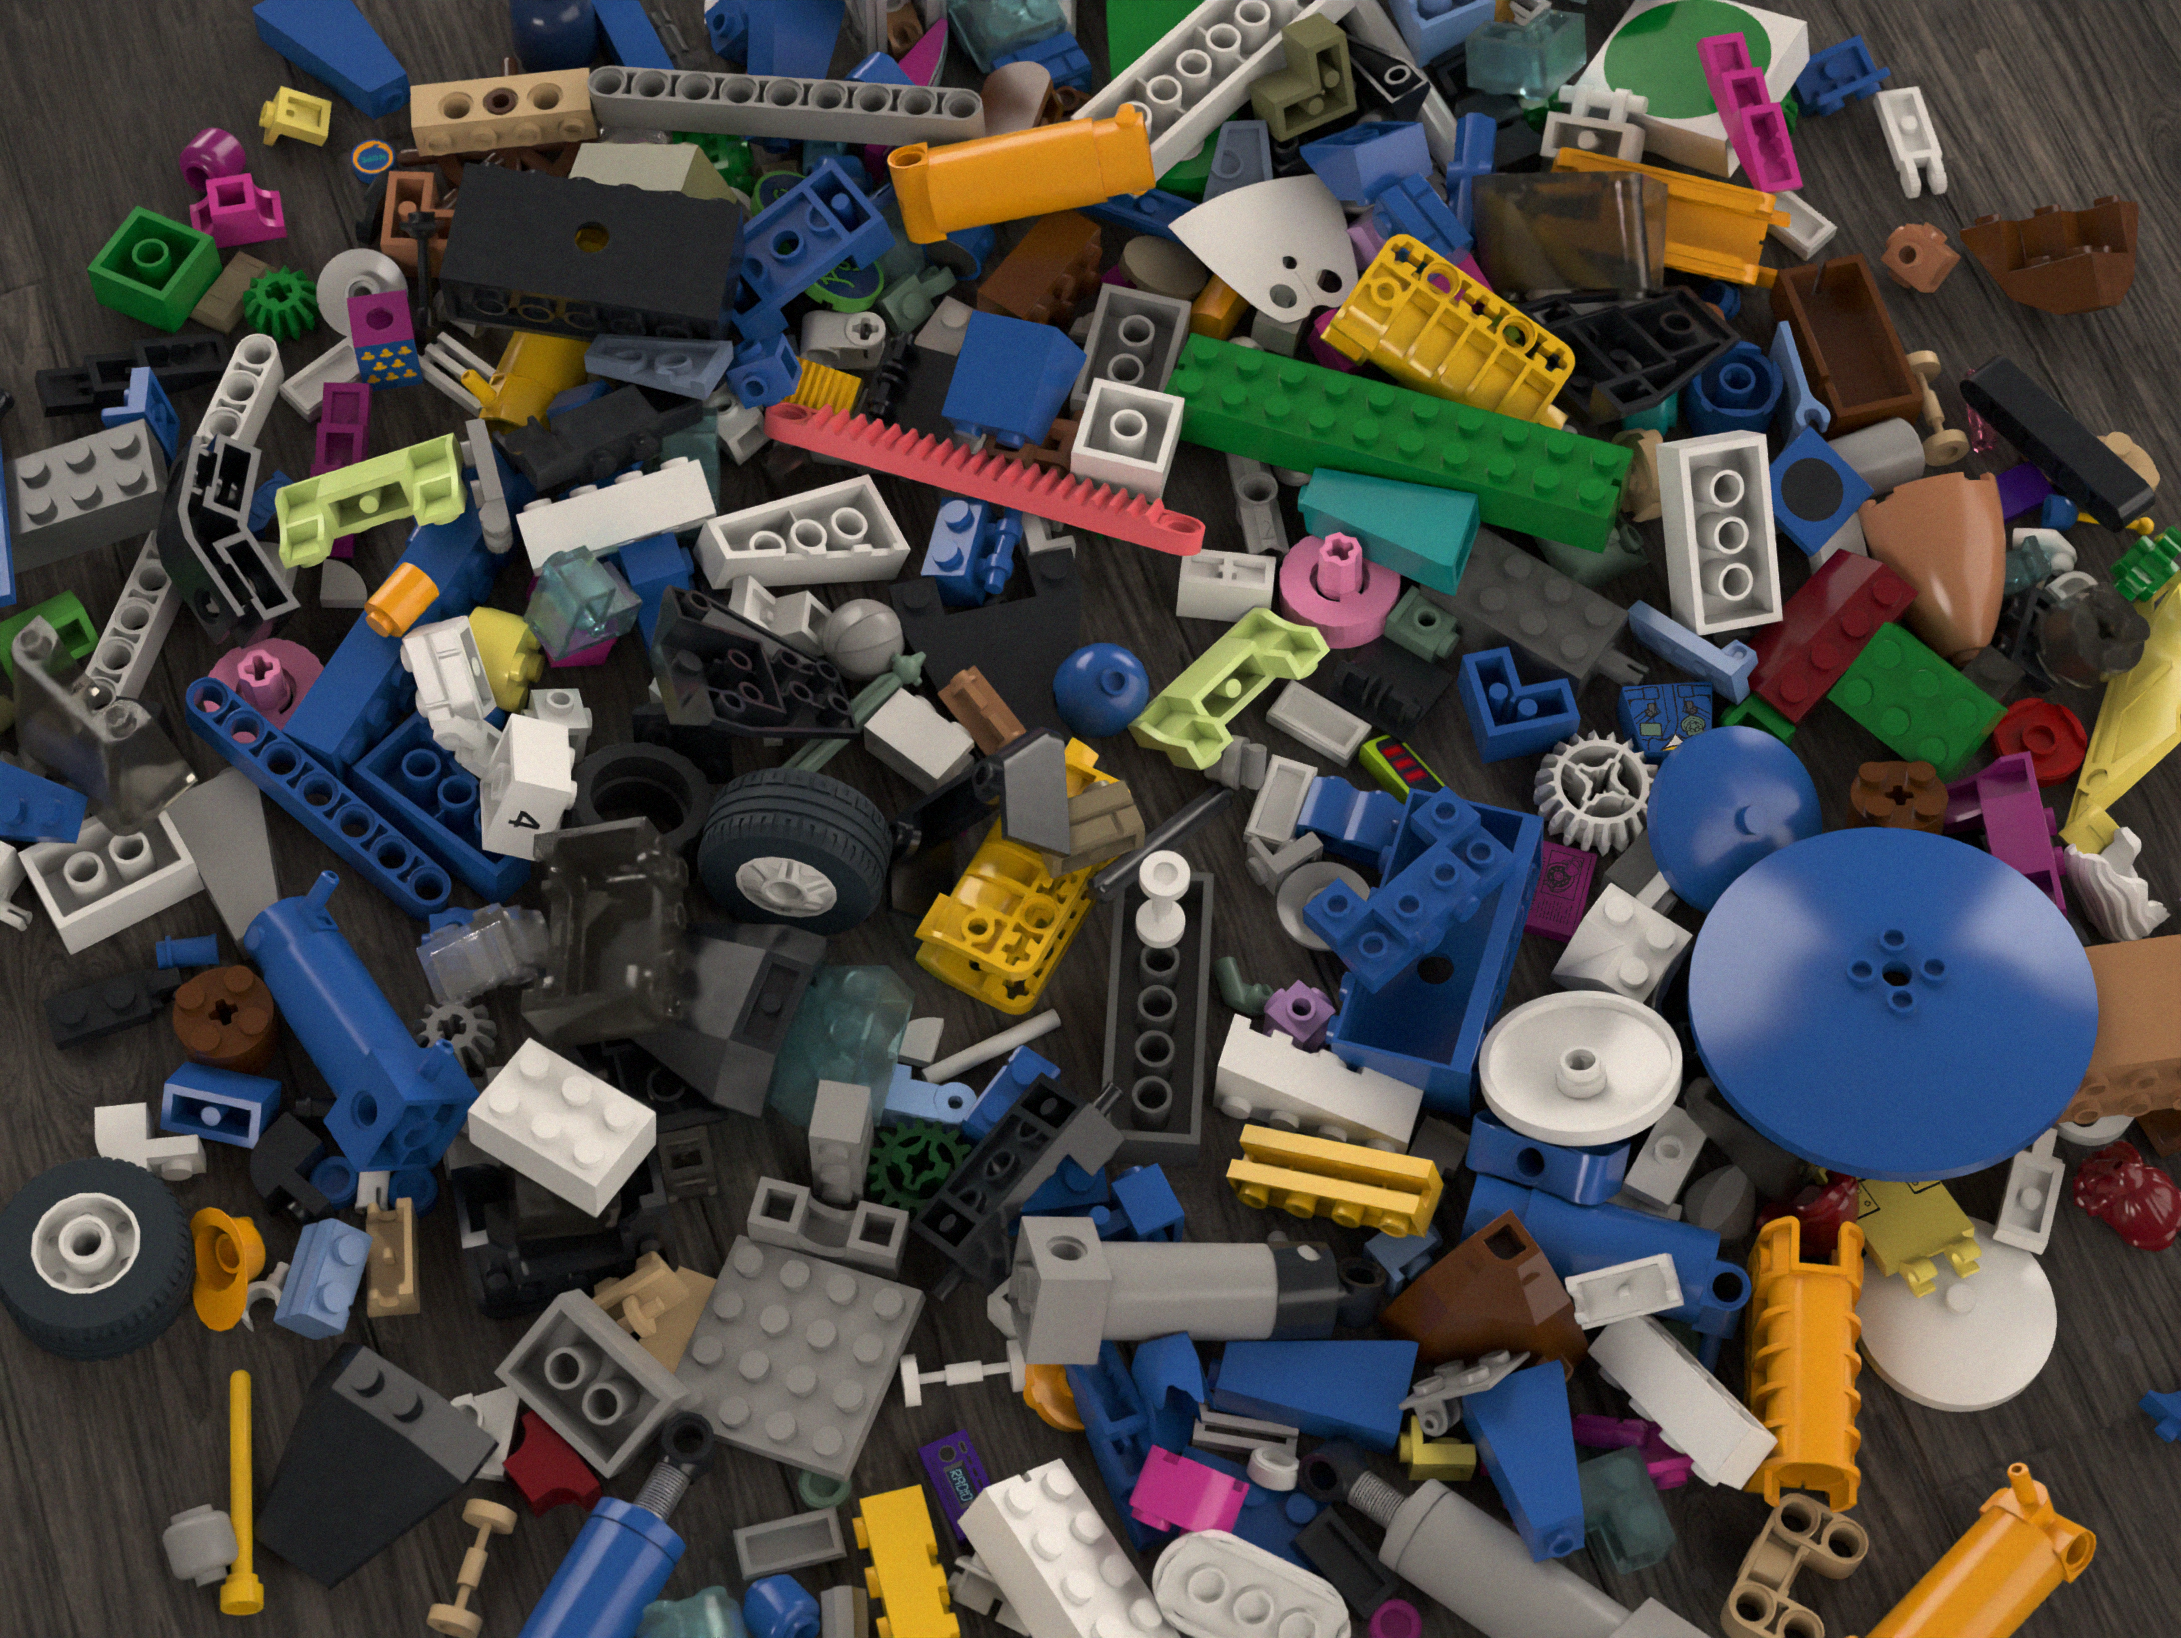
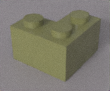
M1320 12L1281 28L1287 67L1249 83L1254 119L1267 120L1268 132L1280 142L1357 110L1346 32Z

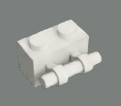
M1581 82L1577 86L1561 85L1558 95L1559 102L1571 103V114L1548 111L1540 152L1541 156L1554 161L1559 149L1566 147L1635 163L1641 162L1647 131L1634 124L1626 123L1629 113L1642 115L1646 113L1648 97L1633 95L1631 90L1617 88L1615 92L1595 89L1593 84ZM1591 107L1610 109L1609 119L1588 117Z

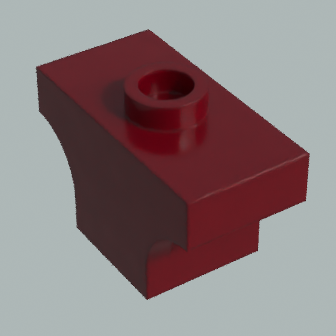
M531 1410L521 1418L526 1432L523 1445L515 1454L502 1462L507 1480L537 1518L561 1504H574L583 1508L588 1513L596 1507L603 1494L599 1482L584 1465L587 1459L540 1415Z

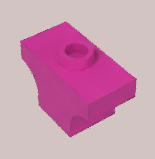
M251 173L206 180L207 196L202 201L189 205L193 229L213 236L217 249L287 237L279 191H266L258 188L253 183Z

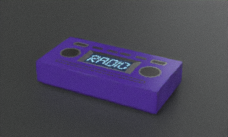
M963 1429L917 1449L918 1457L959 1547L970 1541L958 1524V1520L984 1488L991 1486L966 1430Z

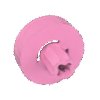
M1338 532L1326 536L1325 540L1311 535L1294 545L1283 559L1279 572L1280 610L1286 621L1303 626L1317 627L1329 648L1344 649L1361 646L1375 640L1384 633L1386 618L1400 602L1401 574L1363 558L1362 548L1356 537H1348ZM1316 585L1318 586V589L1324 596L1330 599L1340 600V602L1330 601L1318 595ZM1363 585V592L1360 594L1358 592L1362 589Z
M271 638L241 649L239 646L230 650L223 658L219 659L208 677L216 678L225 683L281 731L324 667L320 664L319 659L304 646L289 640ZM291 691H292V693H293L292 705H291L290 708L287 709L284 713L280 714V711H282V710L287 706V704L289 703L290 698H291ZM204 701V706L208 713L220 708L212 701ZM238 732L232 736L235 741L244 744L256 740V737L249 732Z

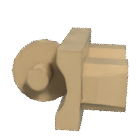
M650 1251L637 1259L635 1265L636 1272L622 1281L618 1277H608L594 1286V1298L591 1299L628 1334L636 1331L642 1338H648L656 1332L654 1322L656 1317L690 1297L688 1287L654 1251Z

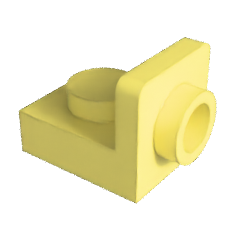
M281 86L272 102L266 101L261 111L259 126L265 128L263 144L273 146L279 134L323 146L328 137L332 102Z
M1411 1415L1407 1431H1399L1398 1458L1399 1463H1408V1480H1430L1432 1478L1440 1481L1471 1480L1476 1466L1475 1444H1462L1461 1440L1451 1437L1437 1438L1432 1440L1430 1444H1423V1431L1420 1428L1417 1415Z

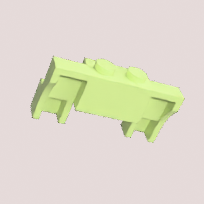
M1254 607L1146 706L1144 711L1127 725V728L1140 747L1166 751L1175 766L1201 771L1214 765L1220 759L1221 752L1233 741L1225 725L1277 677L1300 680L1312 674L1318 667L1317 662L1330 649L1317 627L1293 624L1277 616L1267 608Z

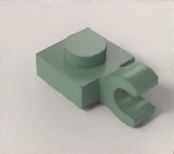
M933 265L926 269L918 279L915 274L904 273L878 295L875 303L893 334L898 336L899 331L911 332L936 310L930 299L948 291L957 281L949 267H944L939 272L938 268Z

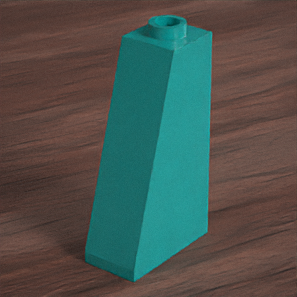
M1315 467L1309 485H1302L1298 497V511L1304 514L1307 533L1325 540L1326 536L1338 532L1348 537H1356L1362 548L1363 558L1444 594L1456 595L1480 526L1477 494Z

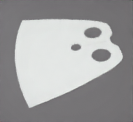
M1318 175L1286 177L1241 187L1197 206L1168 225L1176 236L1216 275L1257 309L1280 322L1291 323L1307 318L1310 310L1319 305H1326L1331 308L1342 306L1358 283L1355 257L1350 236L1345 231L1348 227L1340 201L1336 199ZM1285 256L1294 258L1297 262L1296 268H1286L1282 263V259ZM1327 269L1337 273L1341 278L1342 288L1336 293L1323 291L1315 281L1317 272ZM1279 284L1290 287L1297 296L1296 304L1291 308L1277 306L1271 300V288Z

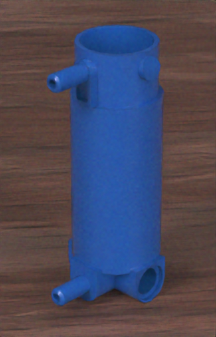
M1478 1173L1459 1245L1503 1213L1512 1209L1544 1253L1565 1291H1567L1564 1278L1664 1253L1671 1254L1684 1305L1650 1314L1689 1324L1692 1330L1703 1332L1696 1359L1712 1375L1714 1374L1723 1338L1734 1339L1742 1306L1751 1295V1283L1745 1269L1738 1262L1717 1255L1721 1232L1606 1201L1598 1205L1579 1204L1535 1187ZM1724 1272H1732L1740 1278L1738 1291L1730 1296H1720L1712 1289L1714 1279Z

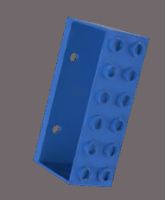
M1410 788L1405 805L1397 804L1391 832L1396 833L1393 845H1385L1382 850L1378 869L1379 874H1383L1379 888H1371L1367 901L1430 848L1411 831L1410 815L1436 793ZM1464 800L1481 815V826L1516 855V871L1481 901L1478 910L1469 920L1464 923L1456 922L1445 932L1443 940L1432 952L1428 954L1422 952L1374 995L1351 972H1345L1339 991V1000L1344 1001L1340 1016L1332 1015L1329 1020L1325 1043L1331 1045L1329 1052L1338 1055L1339 1059L1345 1062L1348 1070L1356 1073L1358 1068L1365 1066L1423 1090L1420 1105L1422 1107L1470 1118L1480 1084V1051L1487 1037V1029L1492 1027L1494 1018L1501 1011L1543 866L1544 817ZM1434 956L1447 959L1454 968L1453 975L1442 984H1429L1425 982L1418 974V967L1425 959Z

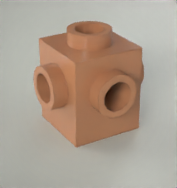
M1926 222L1924 226L1907 223L1905 227L1900 226L1886 241L1885 247L1887 251L1880 260L1891 268L1888 271V275L1901 286L1909 289L1912 285L1919 292L1934 293L1961 259V256L1944 243L1947 240V236L1942 231Z

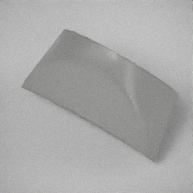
M1735 1163L1707 1173L1685 1192L1680 1204L1683 1206L1681 1211L1682 1222L1721 1232L1719 1247H1729L1741 1242L1750 1233L1755 1220V1186L1747 1163Z

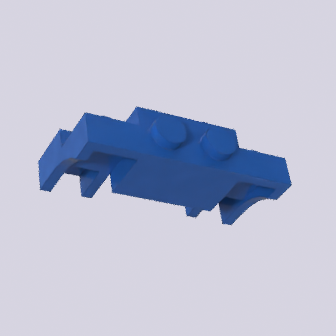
M1446 785L1410 815L1411 831L1430 848L1370 900L1364 901L1338 877L1302 908L1304 924L1339 956L1355 978L1373 995L1422 952L1424 954L1432 952L1443 940L1445 932L1456 922L1464 923L1469 920L1478 910L1481 901L1516 871V855L1481 826V815Z

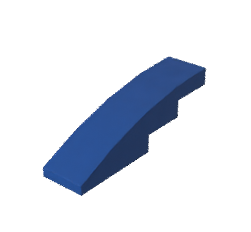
M1101 1340L1097 1364H1063L1094 1458L1113 1504L1138 1553L1179 1538L1178 1535L1182 1527L1172 1523L1169 1532H1165L1131 1517L1134 1506L1128 1503L1153 1444L1147 1430L1150 1418L1112 1340Z

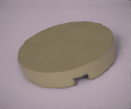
M1135 237L1126 243L1118 263L1122 278L1126 283L1130 279L1137 285L1136 290L1184 301L1193 300L1195 302L1204 289L1207 280L1205 267L1195 254H1189L1190 251L1184 246L1161 237Z

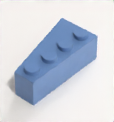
M1387 0L1418 69L1431 64L1430 60L1491 28L1494 23L1496 0Z

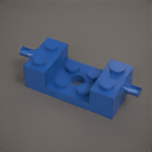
M832 158L743 225L745 254L729 331L738 335L742 341L750 338L761 340L779 334L789 326L780 311V308L846 258L849 257L862 271L895 246L897 243L884 217L880 214L881 210L898 199L894 187L887 182L867 198ZM789 239L799 241V245L794 252L787 255L777 253L778 247L784 241Z

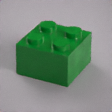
M136 206L89 265L87 272L99 304L175 335L199 301L221 275L223 268L213 236Z

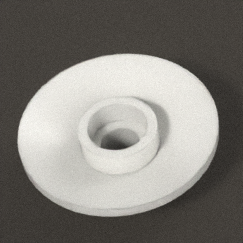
M362 248L345 251L329 261L320 274L316 291L320 312L326 322L344 336L348 337L350 335L352 337L346 298L354 297V293L358 288H368L372 294L406 289L408 296V287L402 271L393 260L378 251Z

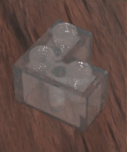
M500 903L483 907L472 914L474 921L460 928L458 924L442 927L429 935L431 942L416 949L437 1004L459 1005L500 984L521 985L538 977L536 969L561 964L541 911L521 909L520 905L503 908Z

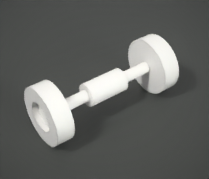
M1172 851L1154 852L1145 858L1140 867V887L1150 900L1143 903L1138 909L1135 928L1141 941L1154 948L1173 946L1181 939L1185 929V914L1182 908L1174 901L1181 898L1189 887L1190 868L1182 856Z
M1018 1339L1006 1341L1008 1362L981 1365V1360L949 1364L945 1365L944 1371L918 1374L915 1354L902 1355L899 1364L905 1407L921 1405L920 1384L946 1381L947 1386L983 1381L984 1375L1009 1372L1012 1391H1023L1026 1384V1364Z

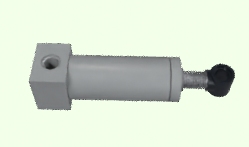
M1336 1435L1327 1439L1304 1456L1299 1463L1297 1470L1298 1481L1303 1491L1310 1498L1318 1502H1331L1336 1499L1345 1506L1350 1504L1386 1528V1537L1380 1549L1378 1560L1490 1638H1711L1652 1597L1647 1599L1632 1613L1554 1559L1549 1558L1534 1563L1520 1536L1434 1478L1426 1481L1414 1494L1407 1498L1403 1493L1401 1494L1400 1491L1398 1492L1397 1489L1395 1490L1394 1487L1374 1475V1473H1371V1467L1367 1464L1366 1455L1362 1447L1354 1439L1347 1436Z

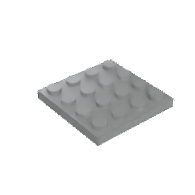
M738 1234L674 1373V1376L692 1392L674 1416L685 1412L700 1414L710 1422L714 1431L715 1441L847 1483L899 1364L900 1357L905 1350L926 1301V1297L922 1290L775 1245L752 1241L748 1237Z

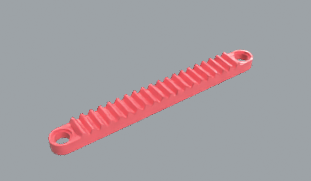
M779 402L766 408L763 431L768 437L780 442L1166 553L1192 556L1201 552L1205 525L1196 518L1165 509L1162 499L1159 498L1152 505H1149L1146 502L1145 495L1139 493L1132 500L1129 499L1127 489L1121 488L1114 495L1111 493L1110 486L1107 483H1104L1097 490L1094 489L1092 480L1086 478L1079 485L1076 484L1074 474L1069 473L1062 480L1059 479L1056 469L1051 468L1044 475L1041 474L1039 464L1034 463L1027 470L1024 469L1021 459L1016 458L1009 465L1006 464L1004 454L999 453L992 460L989 459L987 450L981 448L974 455L971 453L969 444L964 443L957 450L954 449L952 440L946 438L939 445L934 434L929 433L922 440L919 438L917 429L914 428L904 435L899 424L895 423L887 430L882 419L879 418L872 425H869L865 414L860 413L852 420L848 410L844 408L837 415H834L830 404H825L820 410L790 402Z

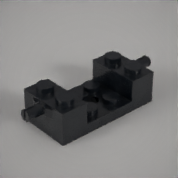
M1040 1072L908 1226L942 1256L949 1267L934 1286L929 1289L942 1303L946 1304L964 1281L977 1283L992 1294L1000 1284L1011 1277L1016 1246L1000 1231L1009 1221L1015 1219L1020 1214L1025 1202L1043 1182L1047 1181L1055 1173L1057 1165L1063 1158L1092 1177L1112 1159L1115 1150L1125 1140V1137L1106 1118L1121 1098L1125 1096L1117 1086L1108 1081L1107 1085L1090 1103Z

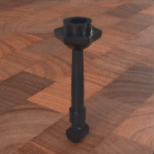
M433 211L408 212V221L399 222L401 230L406 231L412 238L417 239L420 305L417 311L418 322H420L421 326L417 328L415 337L420 344L429 345L431 343L435 345L438 343L437 337L440 335V331L434 327L436 307H433L429 239L445 227V221L436 220V215Z

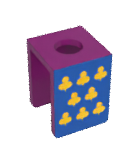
M406 289L346 298L353 346L362 383L370 384L373 387V392L423 383L415 345V328Z

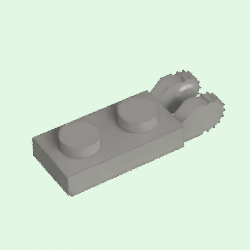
M479 418L465 421L469 440L461 441L460 444L466 469L476 468L479 478L478 480L470 481L476 508H481L478 514L483 537L488 550L490 549L492 553L503 554V552H508V549L512 548L511 545L514 544V538L485 420Z

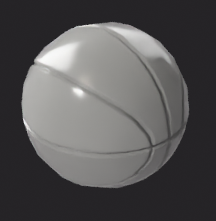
M857 599L841 605L831 614L823 629L822 646L826 659L837 668L840 675L853 681L868 682L875 680L879 675L892 671L894 662L891 660V657L897 652L903 656L905 637L897 615L889 606L872 599Z

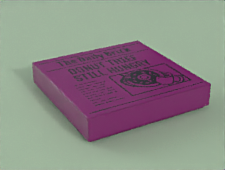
M1543 840V866L1524 932L1569 944L1580 925L1597 854Z

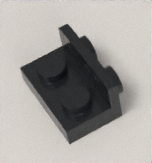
M2035 585L2006 596L2002 601L1997 627L1989 649L1985 651L1987 657L1982 673L1992 678L2007 671L2042 694L2054 689L2076 612Z

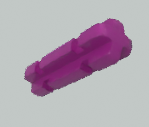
M1570 1413L1573 1440H1578V1445L1618 1449L1621 1445H1624L1625 1450L1643 1451L1648 1446L1650 1429L1643 1420L1625 1419L1623 1423H1620L1619 1418L1579 1414L1577 1418H1574L1573 1413Z

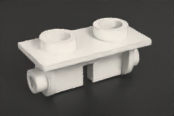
M975 1552L973 1558L968 1555L957 1558L955 1564L965 1568L963 1575L955 1571L947 1584L948 1592L954 1594L953 1600L986 1616L996 1598L1002 1601L1003 1604L995 1621L1029 1638L1031 1634L978 1553Z

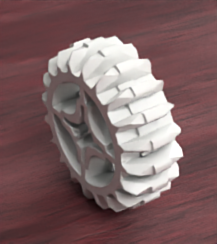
M1593 730L1588 734L1587 741H1584L1575 733L1570 737L1568 745L1559 741L1554 746L1553 753L1547 754L1542 759L1541 769L1537 771L1534 780L1536 789L1533 800L1535 801L1534 804L1540 806L1538 816L1544 817V821H1550L1548 826L1550 836L1561 832L1564 833V846H1569L1574 841L1581 843V850L1586 852L1589 851L1590 846H1597L1603 857L1608 853L1610 845H1613L1622 853L1627 849L1629 841L1633 843L1647 828L1649 794L1658 772V765H1645L1646 757L1644 756V751L1632 752L1634 746L1632 738L1621 745L1616 743L1614 732L1608 735L1606 740H1599L1597 733ZM1618 777L1629 786L1634 797L1628 794L1629 790L1620 784ZM1607 784L1606 790H1603L1602 794L1597 793L1595 797L1592 799V801H1590L1591 795L1593 796L1594 792L1600 793L1603 787ZM1562 788L1569 791L1568 796L1577 802L1579 809H1576L1568 801Z

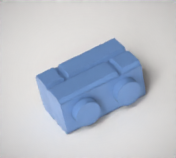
M332 1218L320 1221L318 1224L313 1223L303 1226L273 1321L314 1340L326 1338L328 1335L334 1336L344 1333L350 1315L348 1308L353 1305L373 1237Z

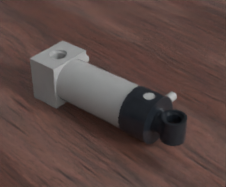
M1022 1217L1006 1301L1010 1304L1011 1318L1025 1364H1097L1101 1340H1156L1188 1332L1190 1339L1193 1341H1328L1336 1322L1345 1327L1355 1329L1368 1328L1375 1323L1387 1277L1382 1266L1366 1258L1348 1257L1339 1261L1336 1266L1333 1252L1327 1242L1288 1241L1283 1231L1272 1232L1268 1235L1267 1241H1261L1260 1243L1100 1241L1092 1217Z

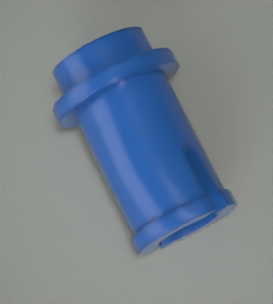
M216 934L172 940L171 935L165 936V941H156L159 971L175 967L220 965Z

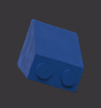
M973 310L941 416L955 426V433L970 439L980 440L982 434L995 436L996 442L1011 448L1022 449L1024 443L1041 446L1077 379L1087 354L1057 327Z

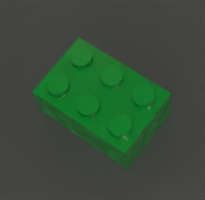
M1884 622L1826 696L1909 763L1914 761L1930 763L1936 770V776L1943 784H1949L1955 779L2009 711L1903 627L1891 622Z

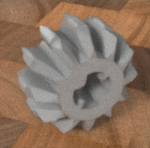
M445 994L441 1002L443 1007L437 1009L426 1004L424 1013L427 1019H415L413 1024L414 1033L417 1035L414 1037V1040L420 1048H432L437 1040L445 1039L453 1045V1055L466 1074V1068L470 1066L483 1071L485 1062L482 1056H493L496 1051L495 1042L492 1039L496 1037L497 1029L495 1022L488 1020L487 1008L483 1004L472 1008L471 999L466 995L462 997L457 1005H452L450 997Z

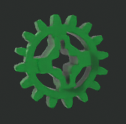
M2171 525L2153 541L2146 535L2141 536L2108 570L2116 578L2106 587L2107 589L2100 595V599L2115 613L2121 611L2135 597L2141 602H2147L2180 568L2172 560L2181 552V532Z

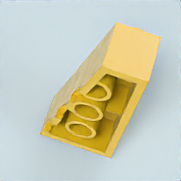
M921 1484L859 1499L861 1517L853 1518L852 1523L858 1549H869L873 1565L872 1567L864 1568L870 1599L880 1598L885 1617L876 1619L879 1638H960L956 1615L949 1612L950 1598L943 1567L941 1563H937V1544Z

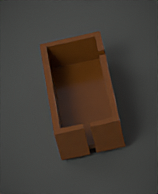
M1863 253L1824 261L1815 289L1816 295H1811L1819 271L1816 263L1778 270L1768 302L1777 324L1781 321L1789 322L1809 390L1812 396L1824 405L1830 413L1827 430L1822 432L1825 441L1829 442L1892 417L1902 418L1914 428L1924 402V397Z

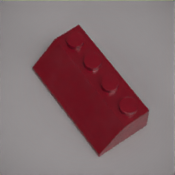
M1839 548L1782 607L1783 621L1767 623L1746 644V646L1756 652L1758 664L1747 677L1750 694L1742 703L1753 693L1797 729L1827 698L1826 696L1884 622L1898 623L1905 616L1919 593L1883 562Z

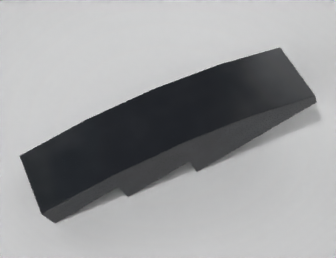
M222 333L132 340L130 352L84 355L82 367L36 370L35 385L44 418L88 413L105 408L125 406L124 391L126 388H130L132 368L150 367L167 396L222 378L229 365L230 358Z

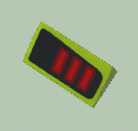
M1384 735L1370 740L1361 746L1358 761L1389 794L1393 795L1403 805L1406 803L1410 788L1437 793L1445 786L1405 742L1402 744L1389 735Z

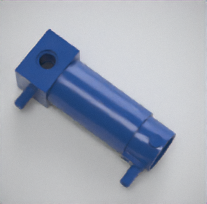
M325 870L320 874L307 896L285 898L259 913L246 930L243 937L244 947L264 976V983L268 987L274 1003L337 1098V1101L323 1122L356 1172L434 1169L468 1120V1109L479 1098L480 1094L454 1057V1047L449 1041L439 1039L432 1048H420L349 941L341 933L337 932L339 927L324 905L340 880L336 873Z

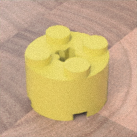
M478 606L471 613L468 620L496 705L502 710L520 715L527 701L529 682L537 683L544 669L545 656L538 654V649L544 639L546 624L491 607Z

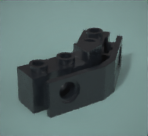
M217 433L207 448L203 449L200 448L202 438L193 434L171 464L156 535V544L162 567L214 644L218 645L224 642L231 633L240 648L244 649L278 635L301 605L247 527L262 450L221 433ZM249 579L255 586L256 594L250 586ZM210 598L213 599L219 608V613L211 614L208 611L206 605L211 603Z

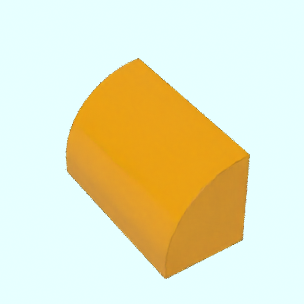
M1214 273L1191 306L1188 336L1191 333H1196L1225 341L1251 303Z

